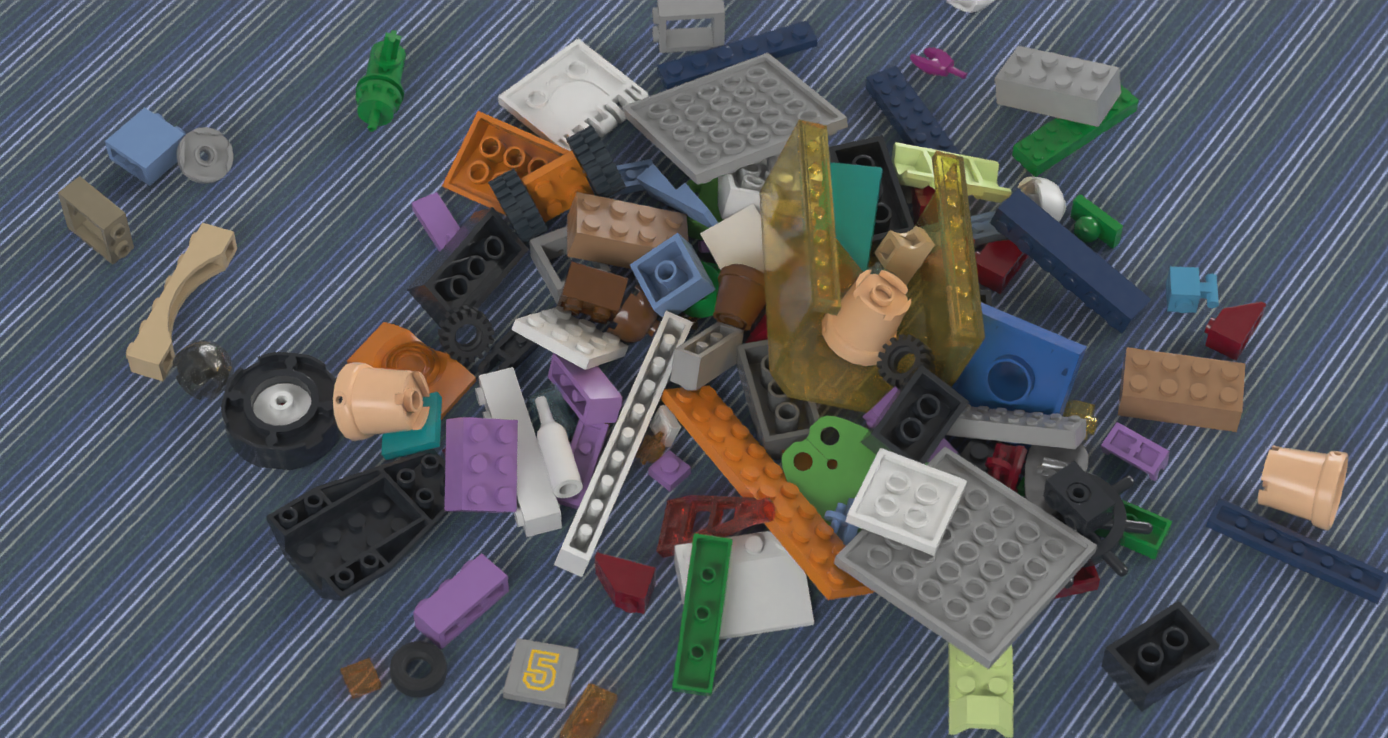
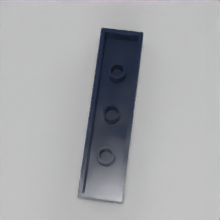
M897 66L866 77V90L905 144L960 154Z

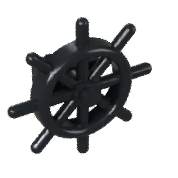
M1073 461L1046 479L1043 497L1050 508L1058 511L1053 516L1054 518L1097 545L1095 553L1082 568L1105 561L1118 576H1126L1128 573L1127 566L1114 554L1122 541L1124 532L1148 535L1153 531L1152 524L1148 522L1126 520L1125 506L1119 495L1134 485V479L1131 476H1125L1111 486L1100 477L1085 472ZM1023 463L1020 471L1024 477L1026 463ZM1097 529L1111 530L1103 540L1094 533ZM1074 576L1064 588L1069 589L1073 586Z

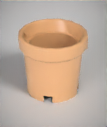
M872 269L861 273L844 297L827 310L822 320V334L828 346L839 357L852 364L872 366L877 365V361H882L878 357L879 351L885 353L886 350L882 346L885 343L889 346L892 344L889 339L896 338L898 327L911 305V298L908 300L906 297L908 292L907 286L897 276L888 271L881 270L879 275L870 274Z
M359 362L346 364L338 373L333 393L334 416L339 430L344 437L357 441L373 437L374 434L422 429L427 421L430 408L423 407V397H430L427 381L419 371L373 368L366 363Z
M1272 445V450L1268 452L1262 472V486L1265 489H1259L1258 504L1310 520L1313 526L1326 531L1330 530L1343 492L1348 466V454L1339 451H1330L1328 454Z

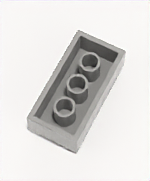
M1017 46L995 77L997 104L1099 127L1121 94L1119 67Z

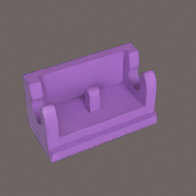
M1116 422L1101 444L1103 453L1107 455L1111 453L1149 474V478L1153 481L1157 480L1160 469L1164 470L1168 465L1169 451L1118 422Z

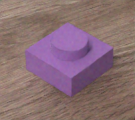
M670 450L648 468V475L669 492L691 474V467Z

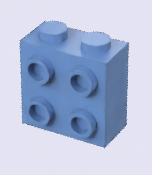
M144 107L110 136L105 143L110 160L150 186L177 163L176 152L178 144L186 134L180 127H174L166 122L160 114H154Z

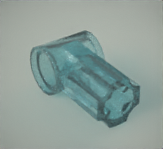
M555 384L527 397L529 405L539 421L540 418L535 399L540 396L546 397L553 419L565 428L569 442L572 441L577 425L566 409L564 398Z

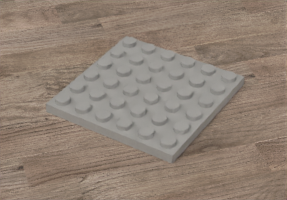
M769 53L622 107L625 118L697 185L708 183L712 179L724 174L734 173L747 165L760 163L763 159L776 154L786 153L789 149L809 144L820 137L833 135L837 131L848 127L847 117Z
M944 447L927 466L967 480V484L935 555L933 556L862 529L835 557L834 564L984 667L990 669L1093 556L1097 545L958 454Z

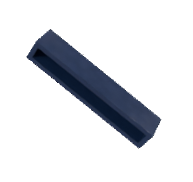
M1017 189L998 207L990 221V224L1000 234L1006 236L1021 252L1031 257L1044 271L1056 278L1065 289L1074 293L1088 308L1093 309L1106 320L1108 325L1118 330L1121 334L1142 314L1151 301V298L1020 189Z

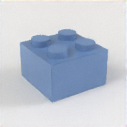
M678 233L630 264L653 310L661 317L664 316L666 311L678 315L716 290L692 245Z

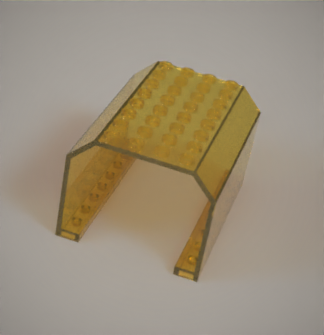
M799 119L759 192L770 374L789 398L867 413L893 387L879 375L878 371L881 369L877 365L861 366L852 364L839 357L828 346L822 334V320L825 314L837 316L841 309V299L856 280L839 278L827 125ZM936 151L932 157L935 194L914 225L924 229L935 246L923 261L922 266L906 285L908 288L906 297L908 300L911 298V305L898 327L896 339L899 341V335L904 334L908 337L909 334L927 345L932 350L931 354L935 356V361L932 362L935 365V371H929L952 388L985 339L964 159L962 156ZM877 257L869 259L868 270L872 269L870 274L879 275L880 271L885 268ZM907 354L899 361L897 367L899 373H905L912 368L915 362L914 354Z

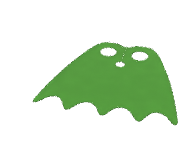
M822 416L810 427L809 436L804 441L794 442L782 455V466L787 482L799 488L803 496L816 508L828 525H831V522L824 518L825 512L829 510L836 511L838 503L847 505L849 498H856L876 457L875 453L861 443L869 429L835 416ZM834 427L837 429L840 437L836 444L826 445L822 442L820 434L824 428ZM800 452L808 453L813 460L812 466L806 471L798 470L793 463L795 455ZM828 460H836L838 463L837 468L829 469L827 467ZM858 527L857 533H859L863 528Z

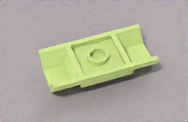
M897 142L893 146L892 163L901 185L922 189L930 185V187L938 191L950 190L965 196L973 195L976 199L998 203L1009 198L1012 193L1011 189L999 187L997 184L999 168L997 161Z
M949 643V735H956L968 728L995 729L1005 737L1013 738L1012 645L990 669H987Z

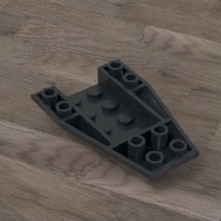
M432 448L325 483L266 516V520L286 560L322 599L342 601L391 571L450 512L445 511L446 461Z

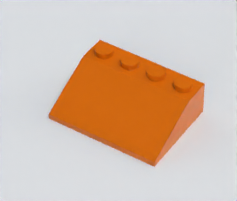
M478 111L442 187L488 208L493 207L497 212L506 215L488 182L513 168L521 179L568 153L569 150Z

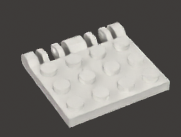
M576 39L499 95L498 103L540 138L571 151L566 140L568 137L592 125L599 137L605 136L617 127V122L622 123L626 120L623 110L616 103L620 102L623 107L647 98L649 95L584 42Z

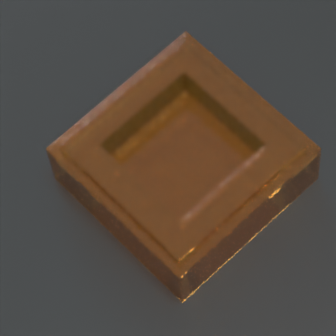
M370 657L340 669L352 700L382 688Z

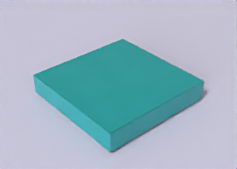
M438 392L430 393V397H423V407L430 408L427 421L422 429L382 434L381 455L385 460L440 447L442 397Z

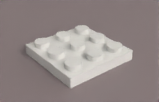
M560 306L515 319L512 330L584 370L624 357L628 349V345L620 342L619 337L608 332H601L596 329L594 323L584 319L579 320L571 315L572 312L563 311V307Z
M880 448L847 514L846 522L934 556L966 488L967 480Z

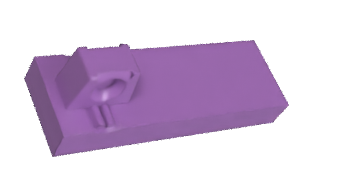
M437 192L412 202L413 212L440 252L460 230L459 225Z
M579 418L570 446L583 488L575 496L569 498L556 497L558 504L574 509L579 508L596 470L609 430L608 424L584 425Z

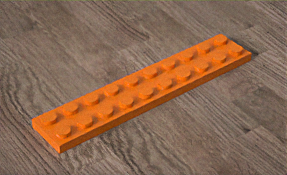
M710 385L702 386L696 391L686 390L683 387L664 389L660 399L827 600L874 593L873 590L834 564L835 557L846 545L834 533L833 528L820 516L816 508L803 496L799 488L787 482L782 468L766 453L765 448L757 442L749 432V429L740 422L732 409L723 402Z

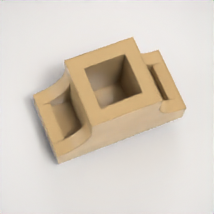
M917 226L906 233H896L889 230L874 254L885 268L884 271L897 276L907 285L916 271L922 266L923 261L935 244L926 231Z

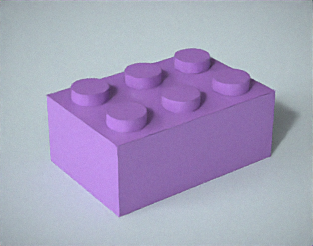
M472 417L446 419L445 511L516 512L518 420Z

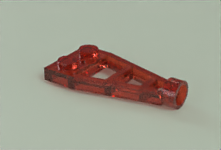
M689 495L667 500L656 552L663 558L675 556V545L692 543L696 513L699 511H710L707 528L696 532V534L723 538L753 524L772 522L776 515L774 503L768 497L756 499L753 497ZM736 508L734 519L721 524L724 509Z

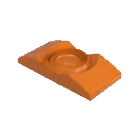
M383 322L347 360V364L359 362L366 363L373 368L421 372L427 381L429 394L438 392L442 397L441 420L476 382V377L457 360L452 359L449 354L434 350L425 345L410 330Z

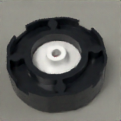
M279 351L258 356V362L245 370L241 367L237 369L227 382L221 404L224 426L232 448L240 457L257 467L294 470L305 467L324 457L336 445L341 434L333 408L334 385L337 377L334 378L326 369V365L313 356Z

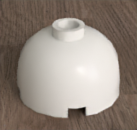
M1041 177L1024 178L1017 188H1022L1021 191L1060 222L1066 211V202L1058 185Z

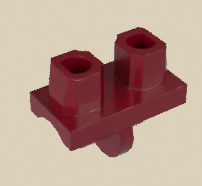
M997 443L993 457L987 458L985 466L988 468L987 474L1017 493L1016 484L1021 474L1022 465L1026 463L1024 459L1027 449L1024 446H1008Z

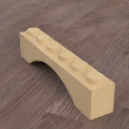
M202 223L198 231L192 234L189 247L185 254L180 255L177 261V268L173 275L168 276L161 296L154 300L147 320L142 321L137 338L127 348L126 358L128 359L131 372L159 381L165 380L176 360L172 345V331L177 313L187 297L199 285L227 269L237 251L233 231Z

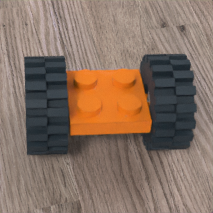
M592 125L566 139L571 151L520 179L513 168L488 182L518 237L524 244L528 243L530 239L549 231L544 221L547 222L570 209L576 192L596 194L599 197L608 198L626 188L620 172Z

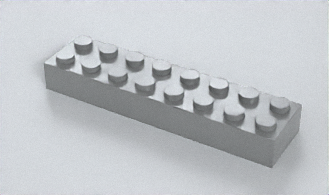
M967 404L946 435L1076 449L1086 438V419H1082L1079 416L1063 417L1061 414L1044 415L1042 412L1025 413L1024 410L1007 411L1006 408L989 409L987 406L971 407V405Z

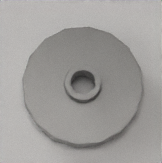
M209 127L196 128L187 133L179 142L176 152L177 163L182 173L190 180L201 184L214 183L223 178L231 169L234 159L233 148L229 140L227 141L220 131ZM203 151L208 154L207 161H203L200 158V152Z

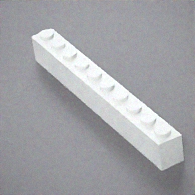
M665 312L554 563L555 566L578 576H583L670 377L674 350L685 342L693 322L671 312Z

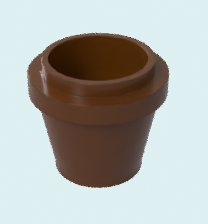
M731 264L723 267L718 276L719 288L713 317L719 322L738 329L750 330L765 304L773 299L776 289L771 279L763 272L747 265Z

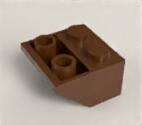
M571 262L557 306L563 307V311L572 312L571 315L579 316L580 313L591 316L590 320L599 324L613 323L619 312L628 278Z

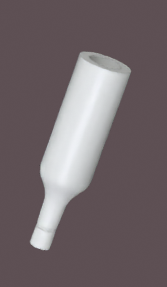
M540 396L535 399L541 421L540 429L537 432L538 444L554 495L558 498H569L578 494L582 490L583 484L566 430L553 419L546 397Z

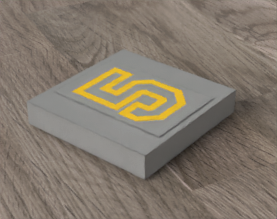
M517 638L503 690V698L565 709L579 656V649Z

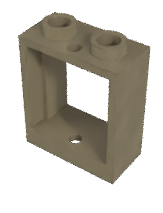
M81 176L58 192L67 227L112 265L119 259L126 257L134 249L125 212Z

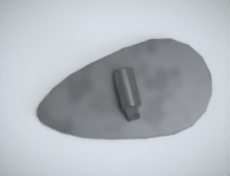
M1081 443L1076 449L1031 445L1025 466V498L1051 516L1056 515L1058 511L1050 508L1043 497L1046 479L1073 461L1086 472L1089 455L1085 447Z

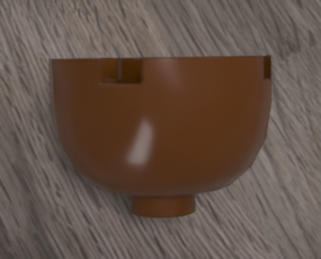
M639 283L635 286V289L639 290L636 296L632 293L629 295L613 320L618 324L615 330L610 327L607 330L608 333L619 337L623 342L635 343L641 341L647 334L652 337L661 323L657 320L659 314L653 310Z

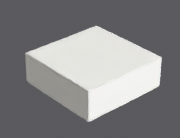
M666 405L659 406L649 425L662 448L671 447L681 429L678 420Z

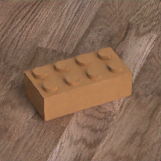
M576 192L567 215V256L631 269L630 264L676 233L688 241L687 214Z
M1127 347L1122 366L1118 416L1237 432L1243 410L1245 363Z

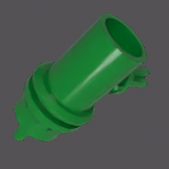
M392 30L391 33L386 32L384 41L377 42L372 46L365 76L360 78L356 85L355 100L358 105L357 113L360 119L368 124L367 129L370 132L376 131L377 126L390 123L394 114L400 109L404 98L401 79L406 61V52L400 46L401 36L397 35L395 30Z

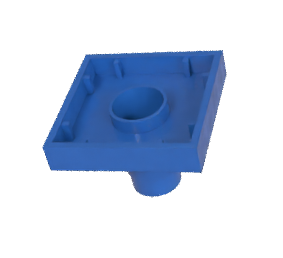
M976 300L968 308L944 382L967 399L971 407L987 406L989 409L1006 408L1007 411L1024 410L1025 413L1042 412L1044 415H1063L1087 347ZM1006 442L1013 446H1024L1027 452L1031 447V444Z

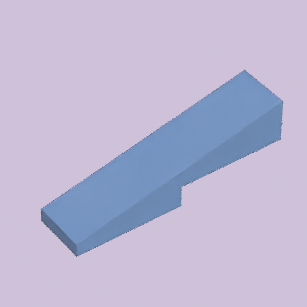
M654 164L636 177L649 196L683 214H687L688 217L708 228L719 223L686 183L675 189Z

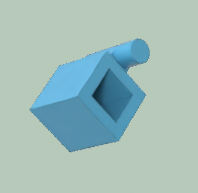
M1170 266L1166 280L1167 311L1196 313L1200 298L1207 299V306L1209 308L1218 307L1217 275L1207 274L1205 276L1206 282H1200L1199 268Z

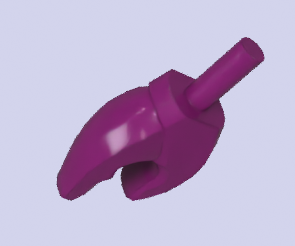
M924 49V55L931 60L915 54L910 56V60L927 74L947 77L949 73H952L962 79L967 77V73L955 68L953 59L941 49Z

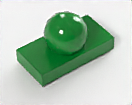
M1079 194L1073 199L1070 217L1076 221L1074 224V234L1084 243H1091L1099 238L1112 249L1120 244L1123 230L1122 224L1083 195Z

